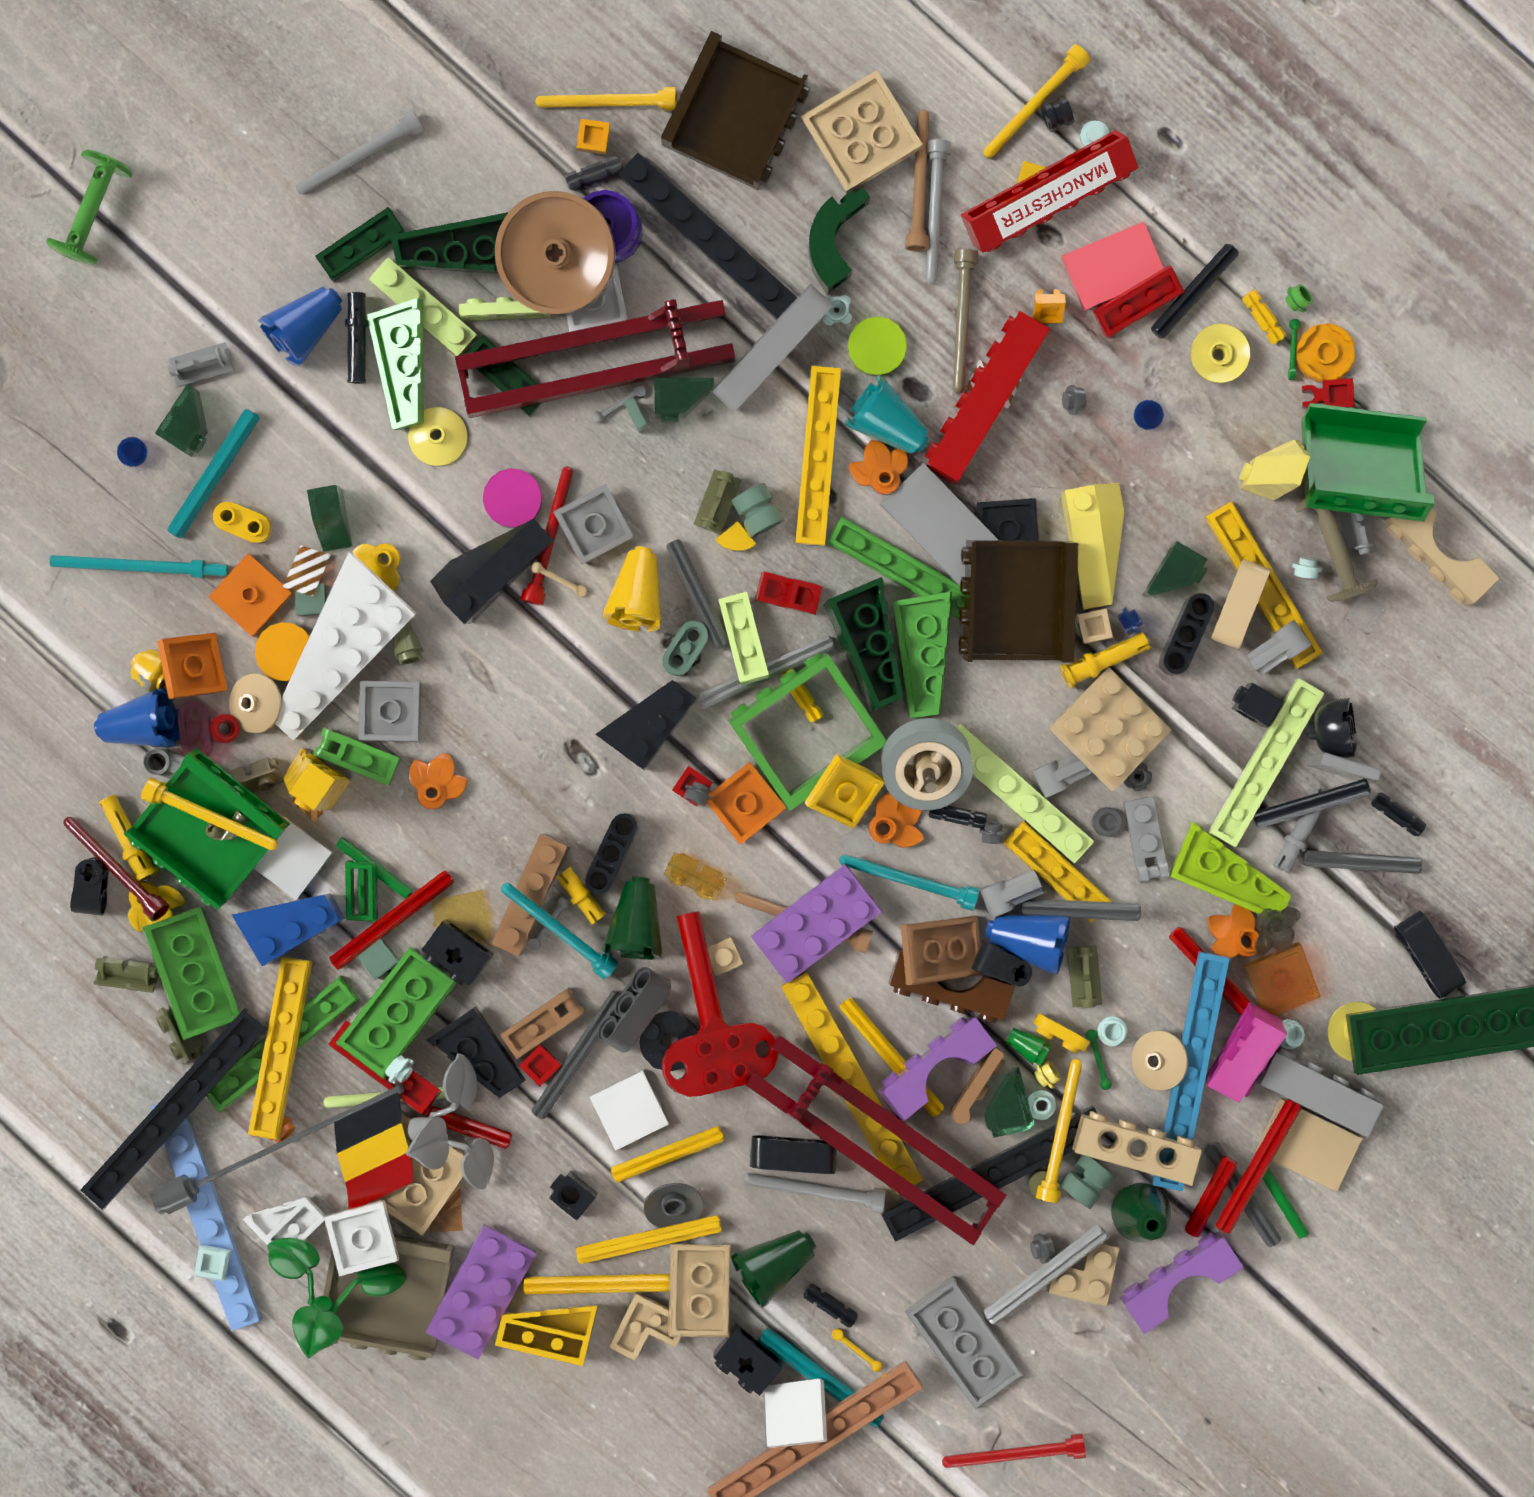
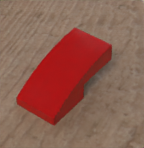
M763 571L761 572L755 601L816 615L823 586Z

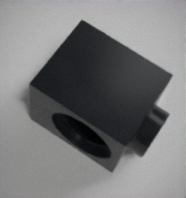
M1248 683L1245 687L1241 685L1234 694L1232 701L1235 704L1232 710L1260 727H1268L1283 700L1254 683Z
M571 1170L566 1176L560 1173L549 1187L553 1190L549 1199L576 1221L598 1194ZM566 1187H574L579 1192V1198L573 1201L568 1200L564 1196L563 1190Z

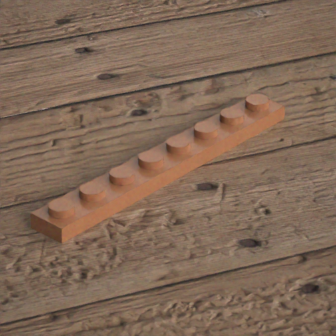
M906 1360L826 1411L827 1442L768 1448L709 1486L708 1494L710 1497H755L921 1390L923 1384Z

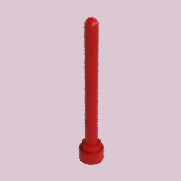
M569 466L564 467L561 471L545 529L554 540L559 522L553 511L565 505L573 476V470ZM554 542L537 559V562L541 563L542 567L546 570ZM533 573L531 583L527 584V588H523L521 601L538 606L544 605L546 594L544 593L545 588L542 586L545 575Z
M1083 1434L1070 1435V1438L1065 1439V1442L945 1456L942 1459V1465L945 1468H955L1067 1454V1457H1073L1075 1460L1086 1458Z

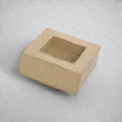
M1106 608L1076 615L1082 645L1113 637Z
M731 936L707 947L711 966L716 976L743 964Z

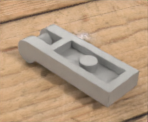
M1154 796L1123 802L1139 883L1149 882L1150 878L1159 877L1160 880L1169 878V869L1165 858ZM1154 857L1156 865L1146 867L1145 858Z

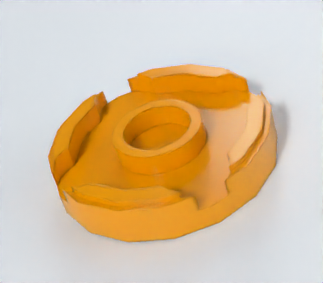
M1326 323L1312 326L1300 336L1297 343L1296 363L1298 369L1306 378L1317 383H1322L1323 380L1342 378L1350 371L1355 361L1353 339L1345 329L1335 324Z
M281 622L270 625L260 634L256 642L255 658L257 665L265 675L272 679L289 682L310 635L305 629L293 623Z

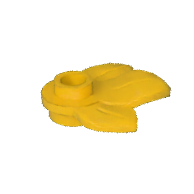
M366 543L357 546L352 551L394 592L397 590L400 583V575L397 568L401 562V555L397 547L390 543H382L377 546ZM382 553L388 555V563H384L381 560Z
M139 882L150 894L162 896L170 904V907L163 917L152 922L143 913L142 903L129 891L128 898L132 906L128 913V919L131 926L137 932H142V927L173 917L172 909L183 905L186 899L180 891L170 885L156 887L150 882Z

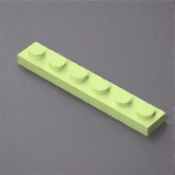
M1300 678L1295 680L1208 833L1232 847L1238 845L1323 697L1324 692Z
M959 724L956 728L964 735L970 748L973 776L1075 864L1094 841L964 726Z

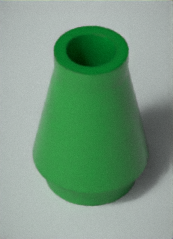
M1015 1027L1006 1040L1008 1045L1013 1047L1032 1065L1036 1063L1041 1066L1052 1047L1051 1044L1046 1042L1047 1039L1020 1031Z

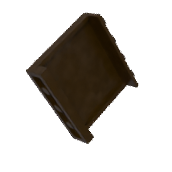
M711 31L661 136L662 146L758 190L761 182L766 184L770 178L773 167L769 165L773 157H779L786 141L782 138L786 129L791 131L797 120L798 114L795 113L799 102L804 104L811 88L807 86L808 75L804 74L800 78L723 42L722 35Z
M966 540V547L961 549V563L965 565V577L960 579V593L964 595V607H960L959 622L960 625H963V636L959 637L958 651L959 654H963L962 659L967 662H972L973 660H1058L1062 663H1074L1078 543L1073 541Z

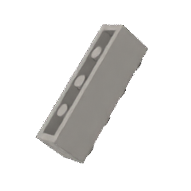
M1280 1048L1279 1053L1274 1052L1266 1068L1258 1075L1255 1082L1367 1138L1369 1137L1384 1105L1375 1101L1377 1095L1363 1088L1358 1093L1348 1088L1351 1082L1335 1074L1331 1080L1322 1075L1324 1069L1308 1061L1303 1066L1295 1062L1296 1055Z

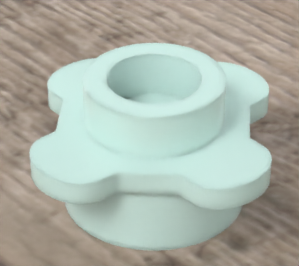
M846 295L832 298L826 296L833 306L824 315L823 322L828 326L838 322L849 324L852 320V315L849 313L850 298ZM839 308L840 311L835 313L834 309Z
M402 1055L394 1059L385 1071V1074L390 1077L388 1081L393 1084L403 1083L413 1071L411 1067L414 1061L409 1058L405 1059Z

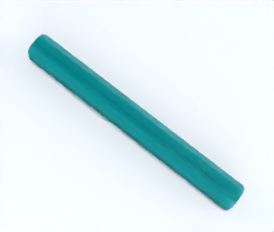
M245 409L167 527L169 533L177 538H183L258 423L260 417L249 409Z
M766 1328L759 1336L758 1342L807 1379L824 1380V1391L837 1401L841 1402L855 1393L770 1329ZM884 1414L868 1424L876 1428L882 1422Z

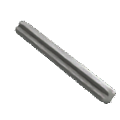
M825 636L766 663L770 678L741 685L737 676L697 695L701 707L706 709L788 670L805 664V660L818 652L820 655L829 653L835 649L832 638Z
M1095 1225L1049 1260V1262L985 1309L984 1313L987 1320L995 1325L1106 1241L1108 1236L1105 1230L1100 1225Z

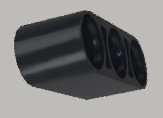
M1198 593L1190 596L1183 603L1159 658V667L1165 674L1177 675L1188 669L1214 611V601L1209 595ZM1194 600H1200L1205 605L1203 615H1197L1193 612L1192 603ZM1184 626L1190 628L1193 632V638L1189 643L1184 642L1180 637V630ZM1172 653L1178 655L1181 659V665L1177 670L1172 669L1168 665L1167 660Z
M618 814L611 821L585 877V885L590 892L602 894L613 885L638 832V821L632 814ZM621 818H628L633 824V829L628 835H623L617 830V822ZM608 845H615L620 850V856L615 862L608 861L604 856V850ZM595 872H602L606 875L607 884L604 888L599 889L593 886L591 878Z
M1418 911L1394 926L1398 938L1438 999L1446 997L1466 984L1462 972L1423 912Z
M766 1135L752 1136L749 1164L752 1168L817 1174L836 1173L837 1150L823 1140Z

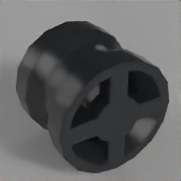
M1064 95L1058 97L1056 102L1041 104L1042 116L1050 132L1056 131L1058 126L1063 124L1069 126L1074 123L1071 106Z

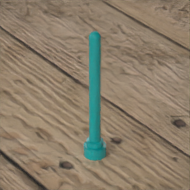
M844 854L839 858L840 864L844 865L846 863L849 868L954 899L963 909L973 911L978 899L979 888L967 885L966 887L960 886V888H956Z
M504 883L502 885L501 891L503 894L589 960L595 974L602 979H606L613 973L618 964V961L613 956L595 951L512 884Z

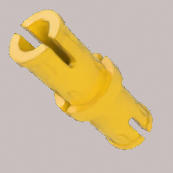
M569 867L556 877L572 898L570 902L573 905L577 904L591 925L607 914L572 870V867Z

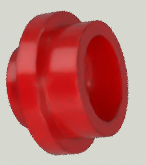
M220 714L211 721L209 731L215 741L231 743L238 737L240 728L234 716ZM222 723H226L229 727L226 734H222L219 730Z

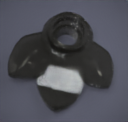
M1289 906L1282 911L1268 908L1261 912L1256 921V927L1259 929L1260 935L1255 943L1256 952L1260 956H1264L1272 947L1278 951H1283L1291 946L1295 937L1292 927L1300 919V911Z

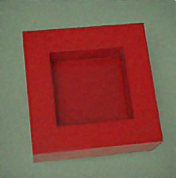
M688 766L672 791L684 798L687 790L686 785L692 786L694 782L710 788L713 782ZM684 798L685 800H687L688 802H690V803L693 804L694 806H696V807L698 806V804L693 803V802H691L690 800Z
M540 1044L519 1067L540 1087L562 1064Z

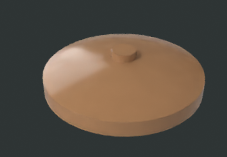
M547 191L525 198L509 211L497 233L495 261L504 286L521 304L541 313L566 314L588 306L604 291L611 279L615 266V241L606 219L590 202L567 192Z

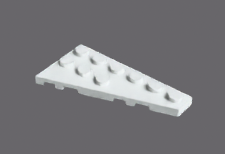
M352 551L348 552L282 696L281 713L275 724L293 741L416 614L408 604Z

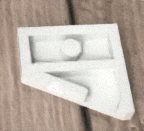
M308 1196L248 1214L243 1220L268 1245L270 1242L281 1238L305 1240L324 1221L326 1215Z

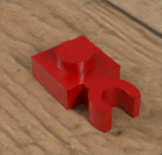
M1353 378L1323 380V389H1318L1314 385L1302 386V393L1310 392L1314 396L1312 401L1302 402V408L1307 409L1310 403L1355 408Z

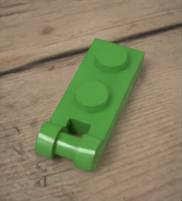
M323 728L321 733L323 739L320 746L315 748L314 756L383 784L391 785L401 760L400 757L331 729ZM334 741L341 744L337 754L330 752Z

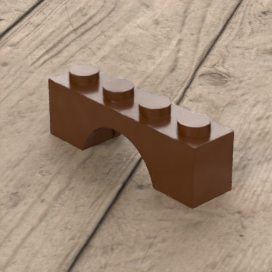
M898 949L888 982L890 986L894 987L893 992L907 997H910L911 992L923 995L921 1001L936 1006L942 1001L951 1004L950 1010L966 1015L968 1010L980 1013L979 1019L991 1023H996L997 1019L1005 1020L1015 987L1009 983L984 975L975 985L964 990H950L942 987L937 982L906 985L903 950Z

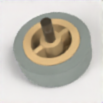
M918 719L908 722L890 735L882 750L881 763L886 788L898 802L907 807L917 810H935L946 807L965 793L972 780L973 762L968 742L956 727L945 721Z

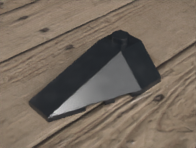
M532 519L450 560L430 582L443 603L463 624L473 623L555 540L535 519Z

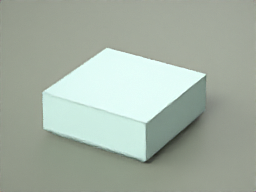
M200 1245L194 1276L224 1281L227 1275L231 1250Z

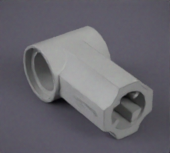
M1295 620L1283 626L1272 634V638L1247 654L1250 663L1260 675L1267 673L1285 659L1293 658L1311 645Z
M155 748L149 750L144 755L143 766L152 775L171 779L182 765L181 762L185 756L173 753L168 749ZM158 753L162 754L166 760V764L161 770L156 769L153 765V758Z
M1075 754L1059 761L1054 760L1032 771L1045 798L1063 791L1069 787V784L1093 773Z
M1034 870L1027 871L1005 882L1004 880L995 882L979 890L991 918L1014 909L1017 904L1044 894Z

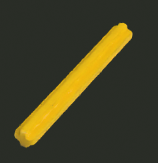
M851 997L844 1000L839 1006L841 1011L893 1072H896L897 1075L906 1068L904 1058ZM926 1085L928 1102L923 1107L932 1117H936L945 1108Z
M713 1215L582 1245L576 1248V1256L579 1264H585L712 1235L722 1231L721 1221L718 1215Z
M670 1274L526 1277L523 1286L525 1294L669 1291Z

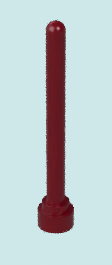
M66 817L64 819V826L142 903L143 913L152 922L159 920L166 914L170 904L162 896L150 894L74 818Z

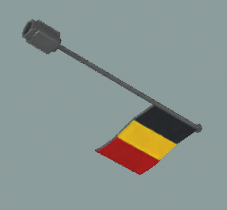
M396 1083V1087L199 1181H195L193 1177L189 1178L183 1174L158 1186L156 1191L151 1193L153 1205L161 1215L178 1211L197 1201L200 1186L333 1123L337 1157L347 1188L348 1210L364 1206L413 1182L412 1157L406 1155L409 1144L401 1115L400 1094L404 1092V1086L401 1083Z

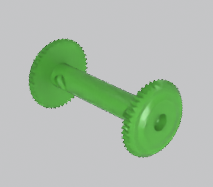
M88 149L83 151L81 156L96 165V168L66 242L47 238L46 243L50 249L64 257L79 263L94 265L98 259L82 250L112 175L114 173L131 178L132 172L128 166L115 158Z

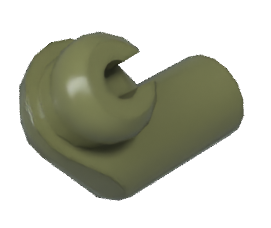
M237 809L231 820L245 825L249 818ZM208 823L205 829L206 835L214 840H232L237 837V835L211 823Z

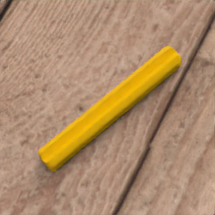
M719 1126L625 1161L611 1168L612 1176L616 1182H621L724 1141L723 1132Z

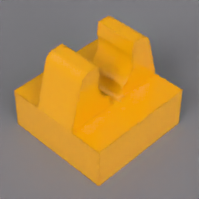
M580 119L577 151L607 155L610 123Z
M1042 289L1037 290L1033 306V319L1042 324L1063 323L1066 304L1065 294H1061L1058 289H1054L1053 294H1043Z

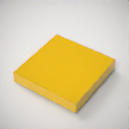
M836 754L805 800V804L807 807L854 829L885 784L884 778Z

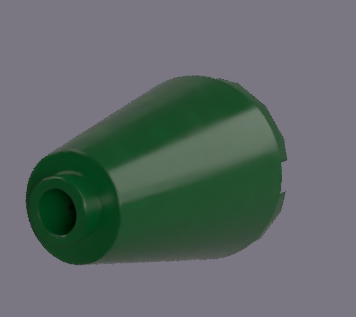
M635 876L632 877V881L625 882L603 944V953L613 956V950L620 951L623 958L654 960L655 956L661 959L662 944L655 885L649 883V878Z
M1139 1182L1124 1187L1113 1199L1111 1216L1115 1228L1123 1237L1133 1242L1144 1243L1159 1239L1164 1235L1170 1222L1171 1209L1167 1197L1160 1189L1152 1184Z
M797 1230L736 1252L730 1258L736 1272L740 1269L742 1270L740 1274L743 1278L744 1286L756 1303L763 1308L815 1256L813 1249L816 1248V1245L807 1232L802 1234L801 1231Z

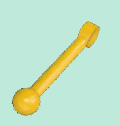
M840 1328L833 1329L831 1335L835 1341L843 1342L868 1362L874 1372H880L883 1369V1364L880 1361L873 1360L843 1336V1331Z

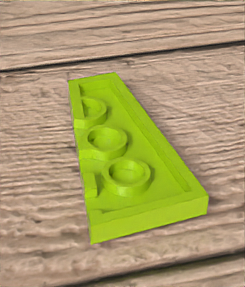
M1194 822L1190 823L1169 877L1280 923L1292 895L1257 871L1248 862L1201 829L1200 826Z

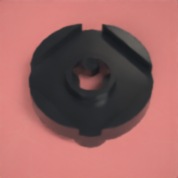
M663 1011L657 1013L640 1036L641 1053L653 1068L662 1070V1060L668 1049L667 1045L662 1046L661 1040L665 1039V1034L670 1033L672 1037H677L679 1040L696 1034L698 1030L689 1018L678 1012ZM675 1062L671 1067V1071L682 1069L684 1065L681 1062Z

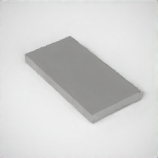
M924 463L894 493L890 494L881 503V506L959 587L961 577H965V565L961 563V549L966 547V540H998Z
M953 1276L905 1310L909 1319L975 1410L1024 1375Z

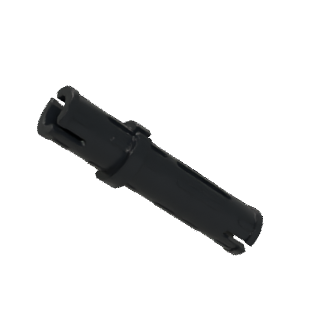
M348 292V319H345V327H348L347 383L364 384L366 383V327H369L368 320H366V293ZM355 311H358V334H355ZM355 342H358L357 366L355 365Z

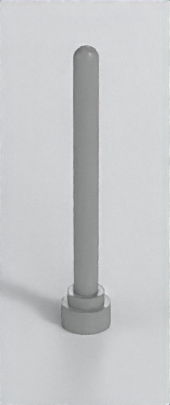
M411 109L402 114L403 118L399 120L400 123L298 183L296 191L299 194H305L403 135L407 134L409 136L414 134L415 136L425 129L414 110Z
M941 139L927 141V155H930L929 160L932 161L928 223L929 249L927 250L925 280L928 284H934L937 281L944 162L947 161V156L950 155L951 142Z
M747 1173L743 1177V1182L749 1186L864 1204L865 1208L871 1209V1212L883 1213L885 1189L874 1188V1191L868 1190L866 1193Z

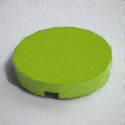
M879 316L866 318L858 323L851 332L848 342V353L851 362L856 369L869 376L889 375L898 369L904 360L907 348L905 334L899 325L889 318Z

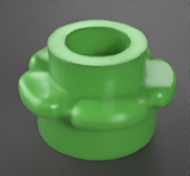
M1302 284L1287 289L1288 296H1286V302L1293 311L1306 312V308L1313 303V298L1308 289Z

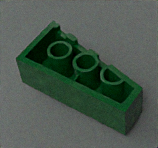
M508 212L390 235L396 264L400 268L499 274L495 261V243L499 228Z
M882 577L830 598L823 604L870 713L903 698Z

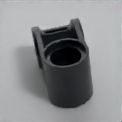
M96 857L79 862L75 868L74 886L70 900V909L73 913L103 916L105 913L108 897L109 870ZM92 866V870L97 871V875L92 877V873L87 872L88 867Z
M982 941L971 966V969L981 974L1018 987L1026 985L1032 977V968L1029 963L985 941ZM1013 968L1016 969L1015 974L1012 973Z

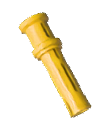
M1141 632L1093 655L1086 653L1082 655V659L1074 663L1060 665L1061 674L1067 686L1072 689L1076 683L1089 677L1094 679L1098 677L1100 671L1138 653L1149 650L1150 646L1147 645L1149 642L1145 634Z
M114 794L101 800L99 804L104 810L124 850L122 858L124 861H128L135 879L138 882H142L157 875L160 870L158 867H154L149 855L144 850L141 851L131 846L129 838L124 835L132 825L117 795Z

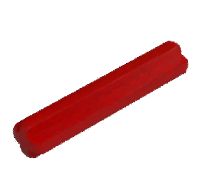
M431 1106L426 1117L430 1116V1112H438L443 1109ZM453 1112L440 1117L445 1121L446 1129L475 1139H485L489 1144L503 1149H507L512 1139L510 1132Z
M1228 1156L1222 1157L1185 1226V1232L1198 1238L1237 1168V1162Z

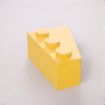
M303 747L282 776L288 792L296 797L294 803L308 812L310 810H331L351 781Z
M599 1304L505 1313L501 1318L495 1346L583 1366Z

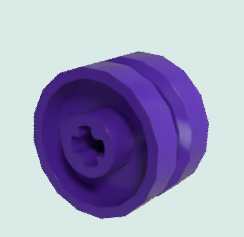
M610 190L592 192L583 198L596 207L607 223L611 224L610 229L616 248L615 263L623 262L634 255L641 244L643 227L641 218L630 201L620 193Z

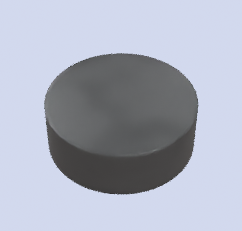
M1111 807L1098 809L1092 817V827L1101 836H1114L1121 830L1123 825L1121 814Z

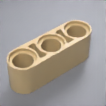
M1242 559L1211 640L1239 650L1271 569Z

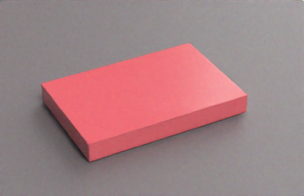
M1144 222L1064 254L1061 257L1084 312L1110 301L1163 269Z

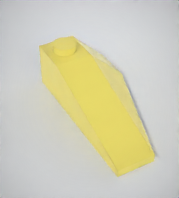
M1295 439L1255 457L1250 463H1245L1239 477L1240 480H1243L1240 489L1274 501L1300 486L1311 456L1304 450V446L1301 445L1300 441Z
M1119 483L1095 484L1064 490L1060 496L1069 541L1078 543L1077 584L1082 610L1112 605L1124 520V507Z

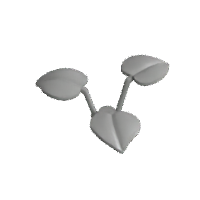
M457 1053L455 1060L449 1065L443 1080L444 1095L447 1101L452 1104L450 1107L438 1112H430L429 1117H414L411 1119L408 1126V1134L412 1143L406 1155L414 1158L428 1169L437 1170L446 1162L449 1146L462 1149L466 1152L461 1160V1170L465 1180L476 1189H485L491 1178L494 1165V1154L491 1145L482 1138L473 1140L470 1147L466 1144L449 1140L446 1133V1123L440 1118L457 1110L458 1106L463 1109L469 1108L477 1093V1078L474 1068L463 1054Z

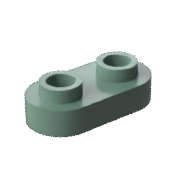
M688 621L679 629L663 655V666L668 673L681 676L686 674L693 666L708 641V631L701 622ZM691 631L699 633V639L695 642L688 639V634ZM675 656L683 658V664L679 667L672 664V659Z

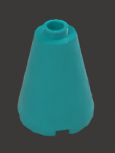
M881 376L876 377L878 384L876 386L872 383L868 385L851 409L855 412L852 420L847 417L845 425L909 454H912L915 450L918 453L921 452L929 441V438L926 436L928 429L888 382Z

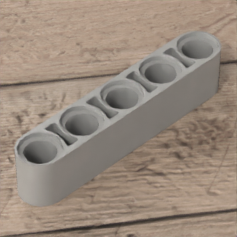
M810 284L715 386L712 393L731 411H736L821 320L833 304Z

